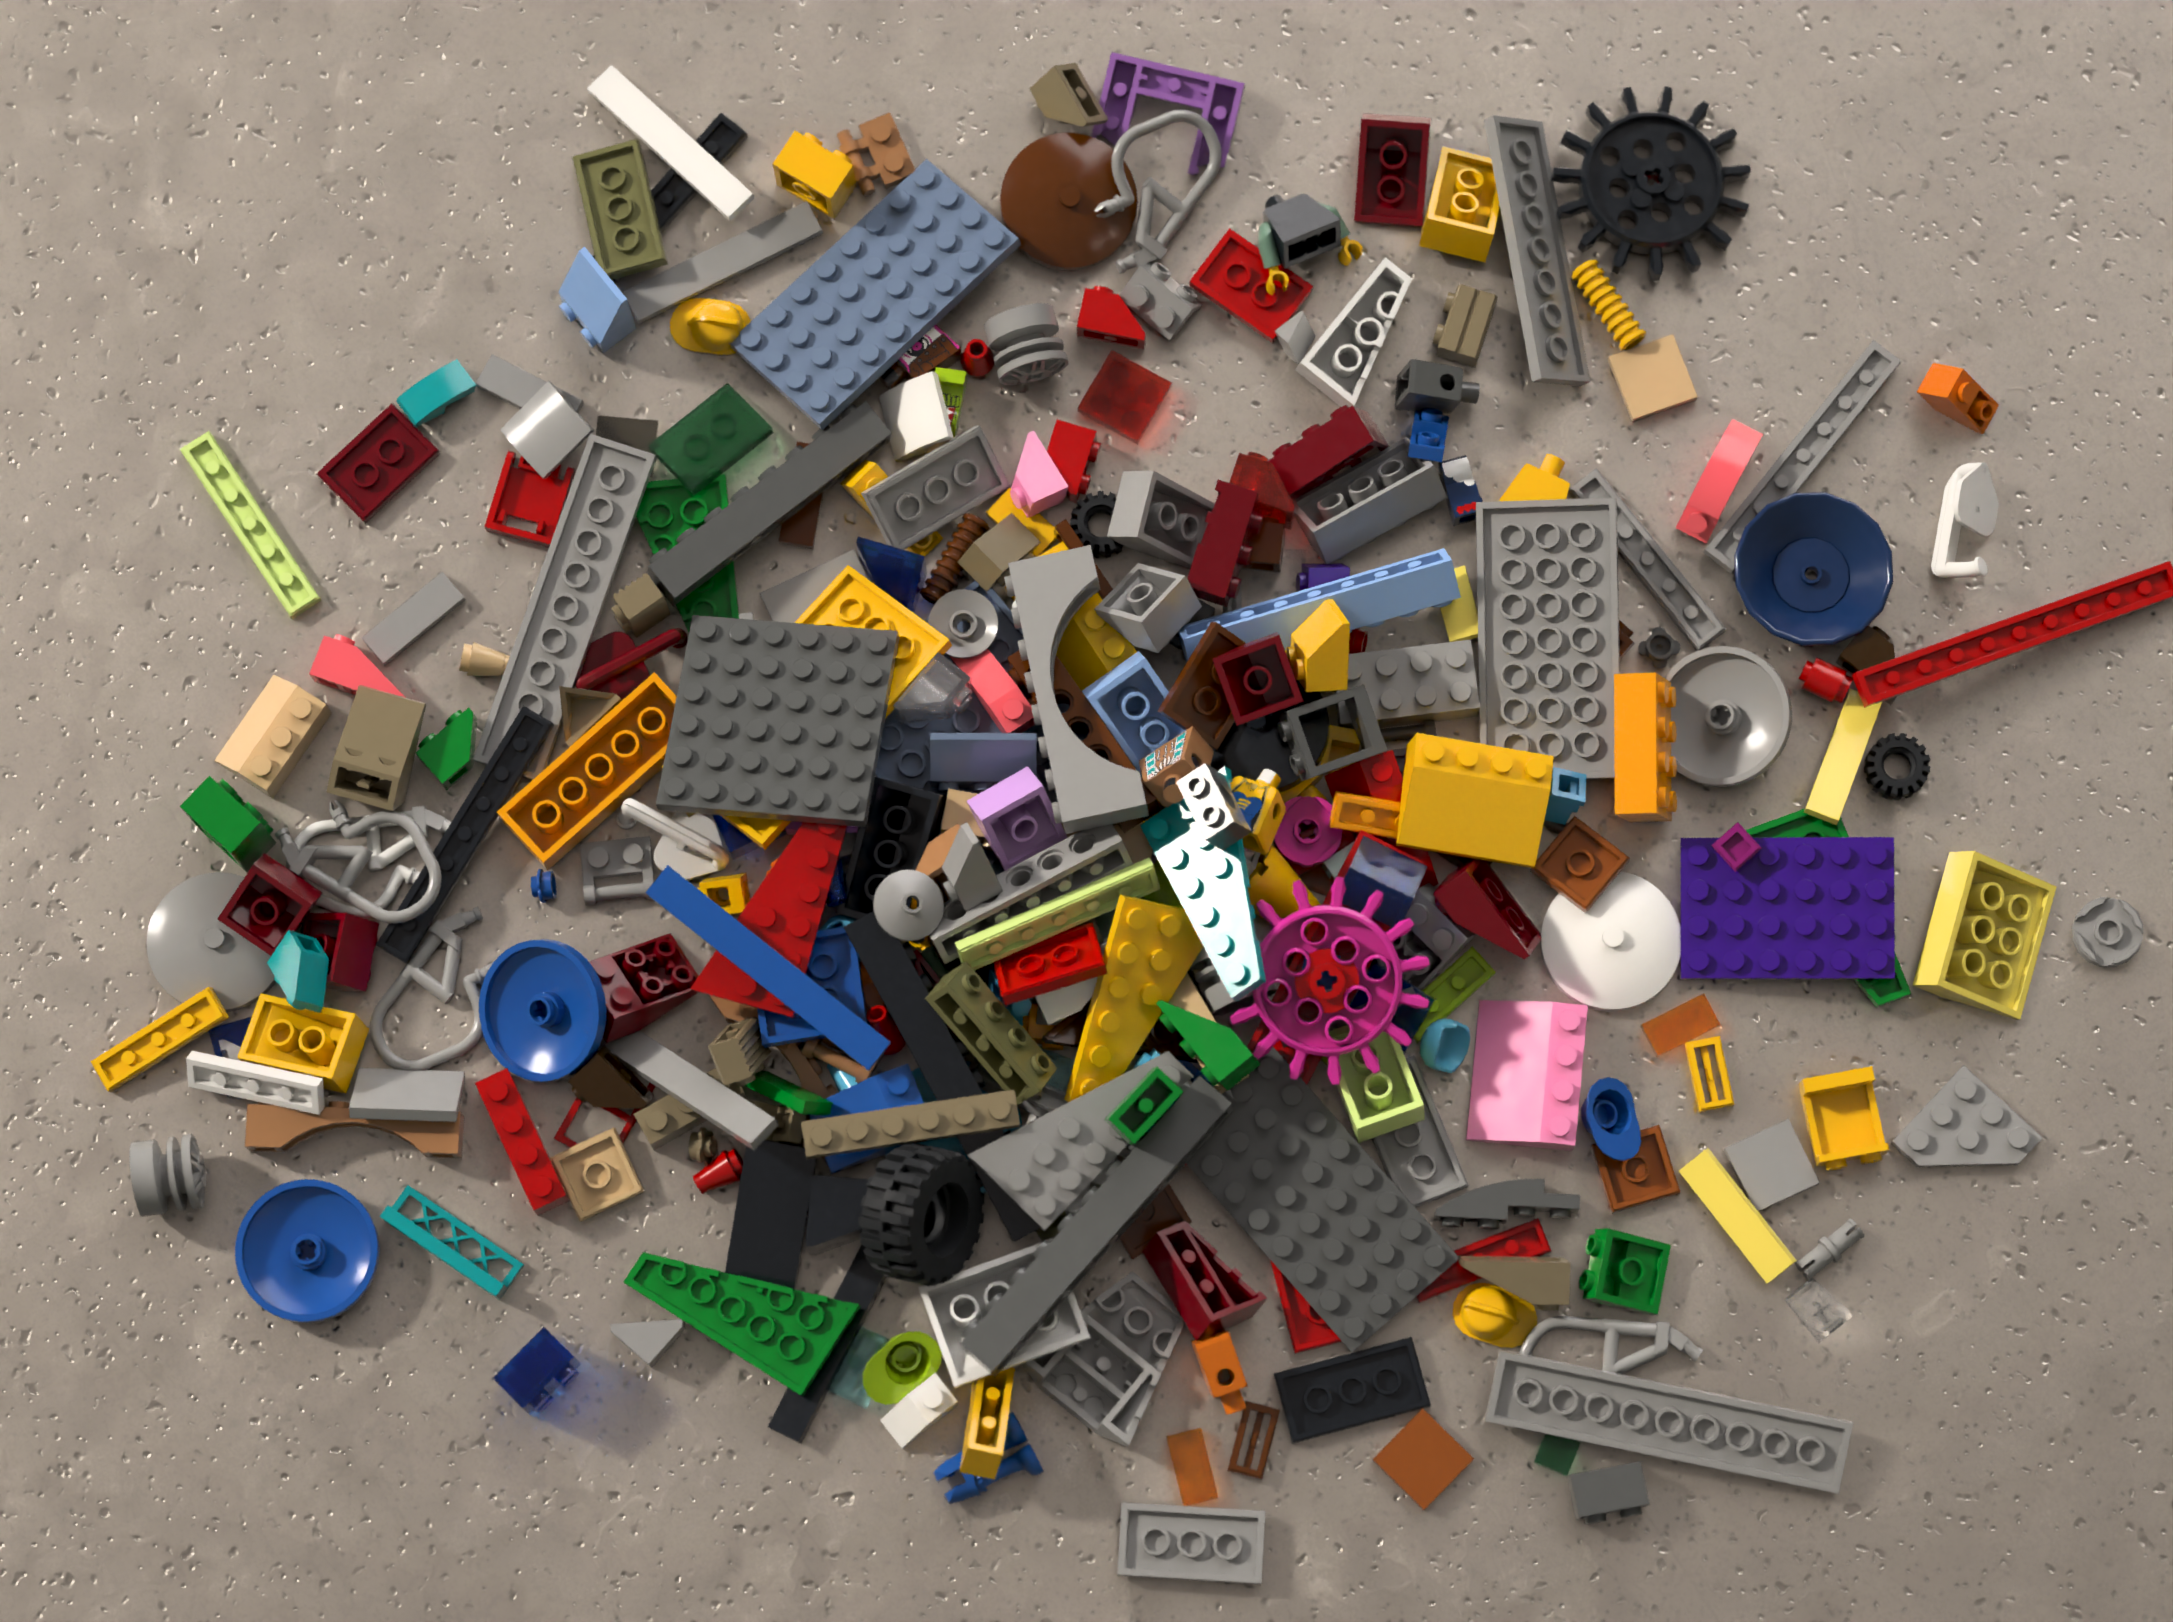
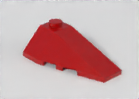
M1392 749L1324 776L1333 801L1335 791L1401 802L1403 777ZM1373 835L1424 862L1408 895L1413 894L1418 888L1429 882L1433 886L1439 884L1427 850L1397 846V839Z

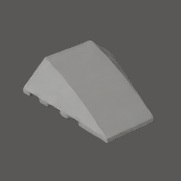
M1133 1271L1096 1297L1093 1302L1082 1310L1080 1309L1090 1339L1021 1364L1043 1392L1094 1433L1126 1447L1129 1446L1185 1324L1175 1305Z

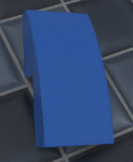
M1424 408L1422 411L1415 410L1408 457L1442 462L1449 416L1443 415L1442 411L1432 408Z

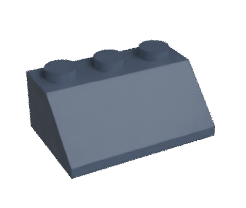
M930 733L931 788H938L940 793H948V789L959 790V788H973L974 793H981L1027 766L1037 777V733Z

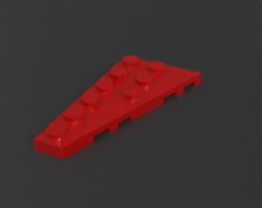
M803 822L737 919L805 975L848 826ZM717 950L690 988V990L790 1018H794L795 1015L794 1011Z

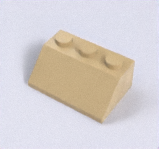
M273 675L214 761L273 799L332 712L326 703L301 687Z

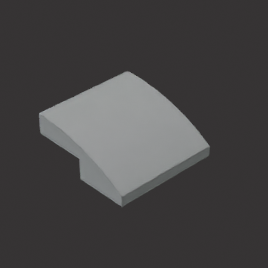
M548 381L500 429L543 479H546L594 431L573 408L572 403L551 381Z

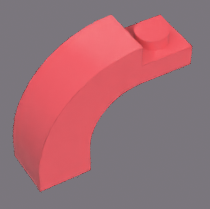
M1734 419L1731 420L1703 471L1676 529L1707 544L1763 436L1762 433Z

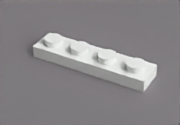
M191 1051L186 1058L188 1086L191 1088L317 1115L325 1107L323 1078L197 1051Z

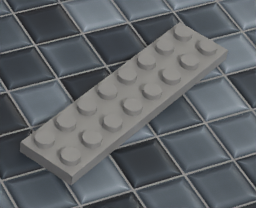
M1493 115L1485 119L1484 123L1532 382L1572 386L1585 385L1590 382L1561 220L1558 219L1556 214L1558 204L1554 183L1551 181L1552 172L1542 121Z

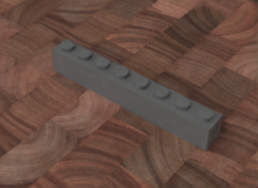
M866 401L859 407H856L855 404L848 407L839 415L840 421L831 428L827 426L823 430L819 429L812 436L813 442L805 448L801 445L795 447L785 456L787 461L777 469L774 465L766 469L758 477L760 482L751 489L747 486L741 488L731 497V504L723 510L720 507L715 508L703 519L706 523L696 530L693 527L687 529L676 539L677 545L669 551L663 548L650 558L649 562L651 564L648 566L647 574L673 607L800 511L822 492H825L854 470L864 460H867L889 443L892 432Z

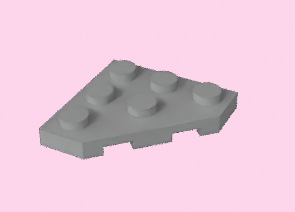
M1963 1065L1897 1135L1891 1144L1916 1167L2018 1165L2043 1137Z

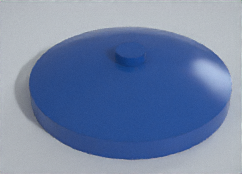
M551 939L530 940L518 943L505 950L493 962L484 978L479 998L481 1029L492 1054L511 1073L526 1080L539 1082L566 1078L578 1072L592 1059L603 1038L606 1025V1000L601 981L589 961L580 952L565 943Z
M295 1180L271 1189L261 1196L248 1210L236 1237V1267L240 1280L248 1294L269 1313L292 1322H321L344 1313L354 1306L366 1293L378 1267L379 1238L369 1212L347 1190L322 1180Z

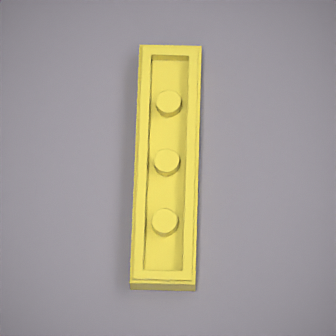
M1849 689L1804 813L1837 825L1882 702L1864 708L1858 691Z
M1709 1148L1705 1149L1679 1170L1680 1174L1767 1284L1797 1261Z

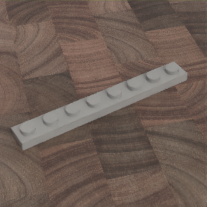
M1873 340L1706 547L1704 553L1729 573H1732L1735 570L1734 554L1745 526L1766 505L1796 493L1898 367L1901 360Z

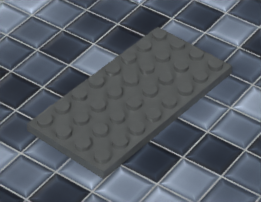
M1272 1047L1268 1054L1259 1059L1257 1058L1261 1064L1249 1073V1077L1222 1093L1232 1103L1233 1112L1186 1164L1353 1353L1454 1264L1459 1257L1300 1076L1297 1080L1289 1078V1064Z

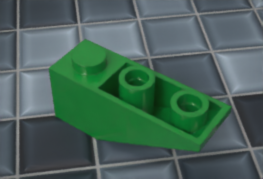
M1162 1000L1156 1003L1163 1011L1159 1019L1172 1034L1178 1030L1184 1038L1179 1044L1192 1060L1197 1056L1206 1066L1201 1071L1213 1086L1220 1083L1228 1091L1261 1064L1231 1028Z

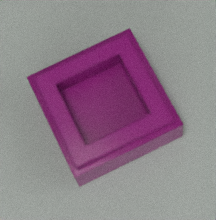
M1738 822L1711 845L1735 873L1762 850L1759 844Z

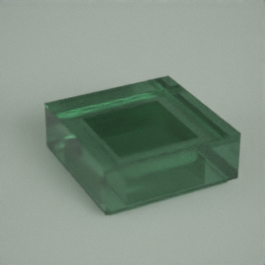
M1545 1434L1533 1463L1567 1477L1581 1442Z

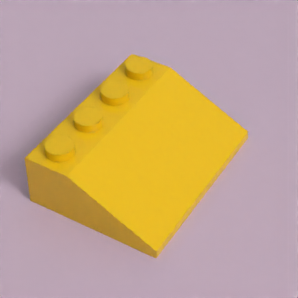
M1416 733L1406 745L1396 845L1534 868L1551 790L1554 756Z

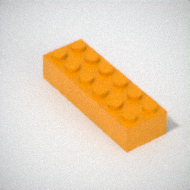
M655 672L497 811L501 821L547 871L618 809L624 800L630 798L662 769L677 696Z

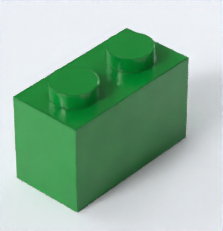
M1154 1067L1112 1110L1104 1121L1128 1144H1135L1184 1091L1159 1067Z

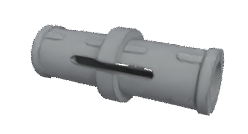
M1851 1218L1828 1238L1823 1236L1818 1240L1819 1245L1795 1262L1800 1272L1812 1263L1803 1274L1807 1280L1810 1281L1813 1276L1830 1262L1836 1263L1842 1258L1840 1254L1864 1237L1860 1227L1850 1235H1847L1857 1225Z

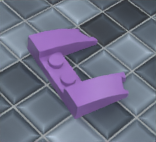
M1111 52L1099 102L1108 121L1104 124L1094 125L1092 137L1097 138L1101 134L1115 146L1120 137L1130 129L1138 95L1203 110L1202 117L1211 124L1220 142L1222 154L1220 169L1225 168L1245 90V83ZM1199 129L1188 174L1191 175L1199 174V166L1209 164V147Z

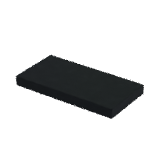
M767 1139L755 1150L746 1146L725 1273L792 1289L796 1288L809 1209L811 1175L815 1174L817 1158L806 1159L805 1146Z
M1412 1337L1274 1373L1292 1444L1431 1407Z

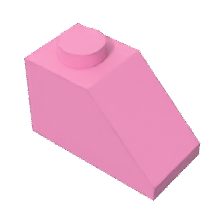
M1035 431L1027 435L1010 491L1014 505L1018 509L1022 508L1027 518L1062 503L1068 489L1067 483Z

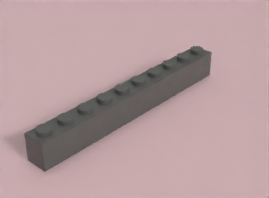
M1201 1076L1194 1082L1188 1080L1181 1087L1184 1092L1178 1097L1179 1099L1154 1123L1155 1126L1147 1135L1143 1134L1135 1144L1129 1146L1131 1153L1124 1161L1121 1162L1118 1159L1110 1166L1105 1173L1107 1180L1099 1188L1094 1186L1085 1194L1081 1200V1203L1084 1204L1075 1215L1069 1213L1057 1227L1060 1232L1051 1242L1045 1240L1033 1254L1036 1259L1027 1269L1024 1266L1018 1269L1010 1279L1009 1283L1012 1286L1003 1296L1000 1293L995 1295L985 1308L988 1313L979 1323L974 1320L963 1331L961 1335L963 1341L960 1343L963 1350L994 1377L1003 1370L1233 1112L1232 1103Z

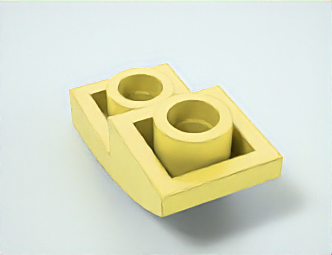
M1464 565L1454 568L1461 598L1452 600L1447 606L1440 607L1449 642L1478 638V610Z

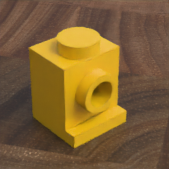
M747 872L706 878L699 883L700 888H697L729 914L742 913L751 900ZM720 888L728 890L729 899L724 900L720 898L718 893Z

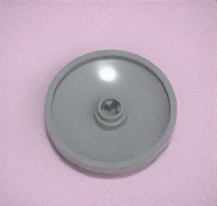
M1715 646L1689 654L1675 664L1664 678L1670 681L1671 687L1674 686L1676 690V706L1671 708V721H1674L1676 724L1677 737L1676 742H1671V756L1676 758L1677 771L1695 782L1708 786H1734L1748 782L1761 775L1781 755L1791 731L1792 704L1789 692L1782 678L1765 660L1741 648Z
M214 872L192 877L173 888L162 899L151 918L147 933V954L151 969L160 985L180 1003H184L207 987H212L225 1011H236L255 1003L261 993L266 994L276 983L274 980L275 976L267 964L271 956L217 920L244 879L243 876Z

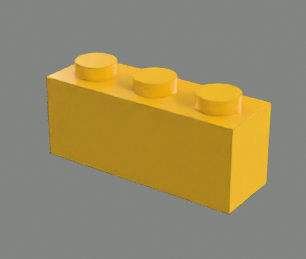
M1011 1367L1003 1370L996 1377L990 1375L973 1381L960 1473L995 1480L1004 1451L1015 1368Z

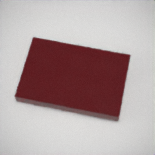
M391 403L316 474L366 524L439 456L440 451Z

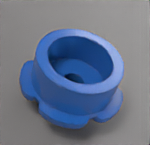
M538 869V874L531 877L533 897H539V900L543 903H546L549 899H556L557 886L554 872H544L543 869Z

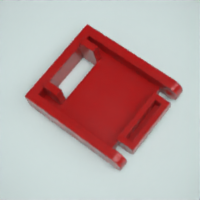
M508 451L484 527L486 531L549 548L576 470L575 468L567 467L564 479L561 480L562 464H560L546 479H543L522 455L518 468L513 467L516 453ZM508 517L538 524L536 534L506 526Z

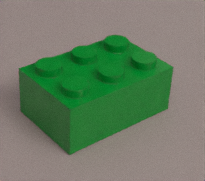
M208 776L180 806L197 828L247 873L252 865L276 844V841L270 835L274 829L263 818V815L249 802H243L237 791L224 779L217 783L212 777Z

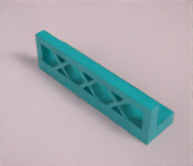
M409 1185L406 1186L392 1207L387 1205L380 1215L386 1223L498 1300H501L524 1267L523 1263ZM410 1196L422 1203L424 1218L409 1220L399 1213ZM427 1207L438 1215L429 1217ZM442 1219L447 1220L451 1223L453 1237L438 1240L431 1233L430 1222ZM425 1223L426 1231L416 1224ZM456 1227L467 1235L458 1236ZM470 1239L476 1240L480 1243L482 1257L467 1260L460 1253L459 1242ZM454 1243L455 1251L446 1244ZM485 1247L496 1255L486 1256ZM504 1259L513 1266L502 1283L490 1275L488 1261ZM483 1262L484 1270H482L475 1264Z

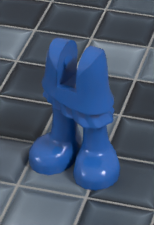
M1014 1412L1008 1415L1004 1451L1028 1441ZM1029 1443L1000 1462L995 1480L962 1473L966 1482L955 1486L952 1490L945 1493L944 1496L949 1504L958 1503L971 1497L981 1496V1492L988 1491L987 1486L1013 1473L1026 1471L1031 1475H1039L1044 1470ZM962 1451L936 1468L933 1474L937 1482L952 1477L960 1471Z

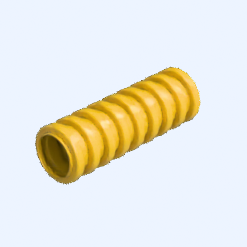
M1596 259L1584 262L1573 271L1571 278L1574 281H1578L1577 287L1580 290L1584 289L1583 296L1590 298V306L1596 307V315L1602 316L1601 322L1608 325L1607 331L1614 334L1613 340L1620 342L1619 349L1623 351L1633 348L1645 338L1646 331L1639 329L1640 322L1633 320L1635 315L1633 312L1627 311L1629 307L1627 303L1622 304L1623 297L1620 294L1616 295L1617 289L1615 286L1609 285L1611 280L1609 277L1603 276L1605 271L1603 268L1597 267L1599 262Z

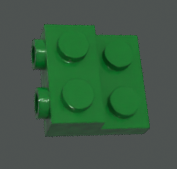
M1610 1228L1596 1229L1595 1235H1590L1586 1243V1254L1590 1255L1588 1269L1583 1270L1579 1278V1288L1584 1290L1582 1299L1611 1307H1623L1650 1315H1658L1671 1245Z

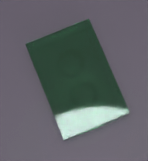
M726 383L648 446L650 452L656 455L657 459L695 496L772 435L773 429Z

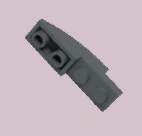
M1545 1179L1503 1181L1468 1191L1451 1199L1436 1209L1434 1221H1442L1443 1227L1461 1228L1464 1222L1478 1223V1228L1499 1229V1224H1506L1508 1220V1210H1514V1216L1535 1217V1211L1550 1212V1218L1569 1219L1571 1218V1213H1577L1580 1209V1195L1544 1193Z

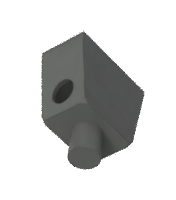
M1411 359L1397 375L1395 409L1422 411L1424 408H1432L1443 413H1451L1460 402L1476 404L1479 398L1480 386L1479 383L1463 381V369L1460 367Z

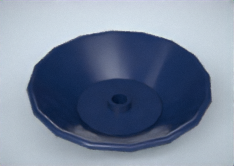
M1827 492L1793 493L1766 505L1745 526L1734 554L1735 585L1748 613L1772 635L1801 646L1834 645L1862 633L1883 611L1893 585L1892 551L1879 524L1856 503ZM1813 570L1816 572L1817 578L1810 580L1805 576V572Z

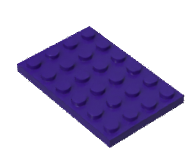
M1894 837L1753 838L1762 850L1736 873L1711 846L1719 838H1681V979H1895Z

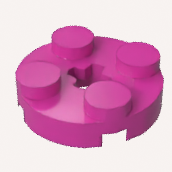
M1315 796L1294 797L1284 803L1286 811L1274 838V845L1281 855L1290 863L1304 868L1320 865L1331 858L1340 846L1343 832L1342 829L1331 828L1328 825L1332 804L1323 798ZM1301 823L1306 826L1313 823L1316 826L1313 831L1316 837L1314 839L1308 837L1302 839L1299 836L1301 829L1298 826Z

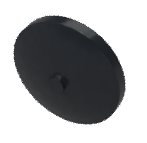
M1296 680L1303 702L1238 726L1234 721L1219 748L1214 750L1210 766L1217 771L1223 767L1229 768L1232 779L1241 776L1253 781L1257 780L1263 769L1272 770L1281 778V782L1276 788L1279 793L1301 783L1300 776L1293 772L1290 765L1289 756L1292 753L1288 742H1284L1279 734L1277 723L1280 720L1278 715L1322 699L1323 696L1320 691L1306 692L1300 682ZM1327 707L1298 717L1316 766L1322 760L1329 740L1330 723Z

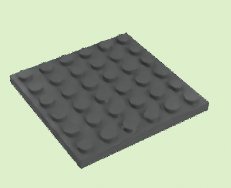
M693 615L656 800L658 810L866 827L900 639L898 631Z

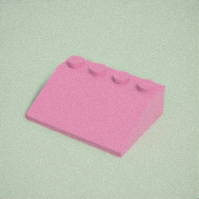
M1479 1000L1466 1135L1467 1141L1572 1151L1574 1149L1588 1005L1543 1001Z

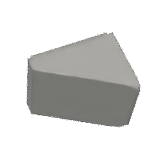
M1300 311L1275 330L1285 354L1295 363L1299 364L1315 337L1304 312Z

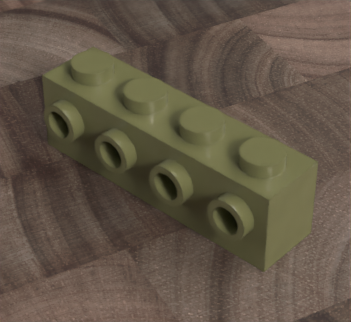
M967 962L944 975L925 998L1004 1091L1015 1090L1017 1105L1039 1093L1058 1069Z

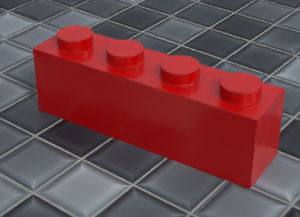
M508 1068L476 1082L475 1085L533 1211L539 1216L569 1202L570 1200Z

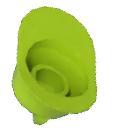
M920 1331L906 1332L892 1337L882 1349L873 1355L865 1366L863 1386L867 1395L875 1402L885 1405L900 1402L911 1391L938 1372L942 1358L941 1349L937 1341L929 1334Z

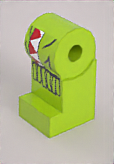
M936 367L935 373H938L953 437H956L967 385V372Z

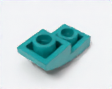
M458 359L414 384L401 394L396 402L413 425L417 427L444 414L447 405L474 393L476 383Z

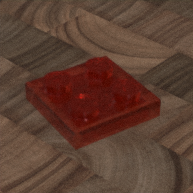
M1111 350L1077 409L1081 414L1138 444L1171 389L1172 383Z

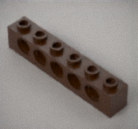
M1018 650L1007 657L1011 668L1007 673L1019 689L1022 687L1029 695L1027 701L1030 705L1037 704L1035 692L1028 693L1024 675L1025 672L1031 671L1029 661H1022L1020 651ZM1056 655L1054 665L1055 699L1057 705L1065 703L1070 706L1066 712L1061 713L1070 729L1074 733L1078 731L1088 732L1089 735L1082 742L1102 758L1124 768L1136 770ZM1142 777L1141 780L1149 816L1113 824V826L1118 824L1124 833L1160 811L1156 797L1146 787Z

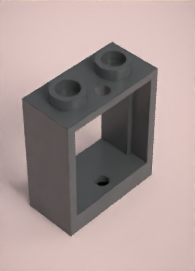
M1364 684L1278 715L1280 720L1277 723L1279 734L1284 742H1288L1292 753L1289 756L1290 765L1293 772L1300 776L1301 781L1388 751ZM1345 701L1362 750L1316 766L1298 717Z

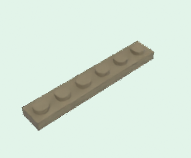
M1015 1090L802 1121L801 1126L806 1159L1017 1128L1020 1127Z

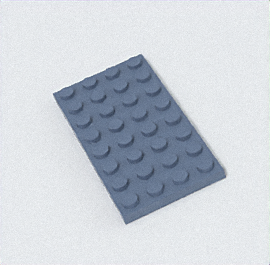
M926 159L743 328L739 336L730 343V346L742 359L823 430L1021 245L1020 240Z

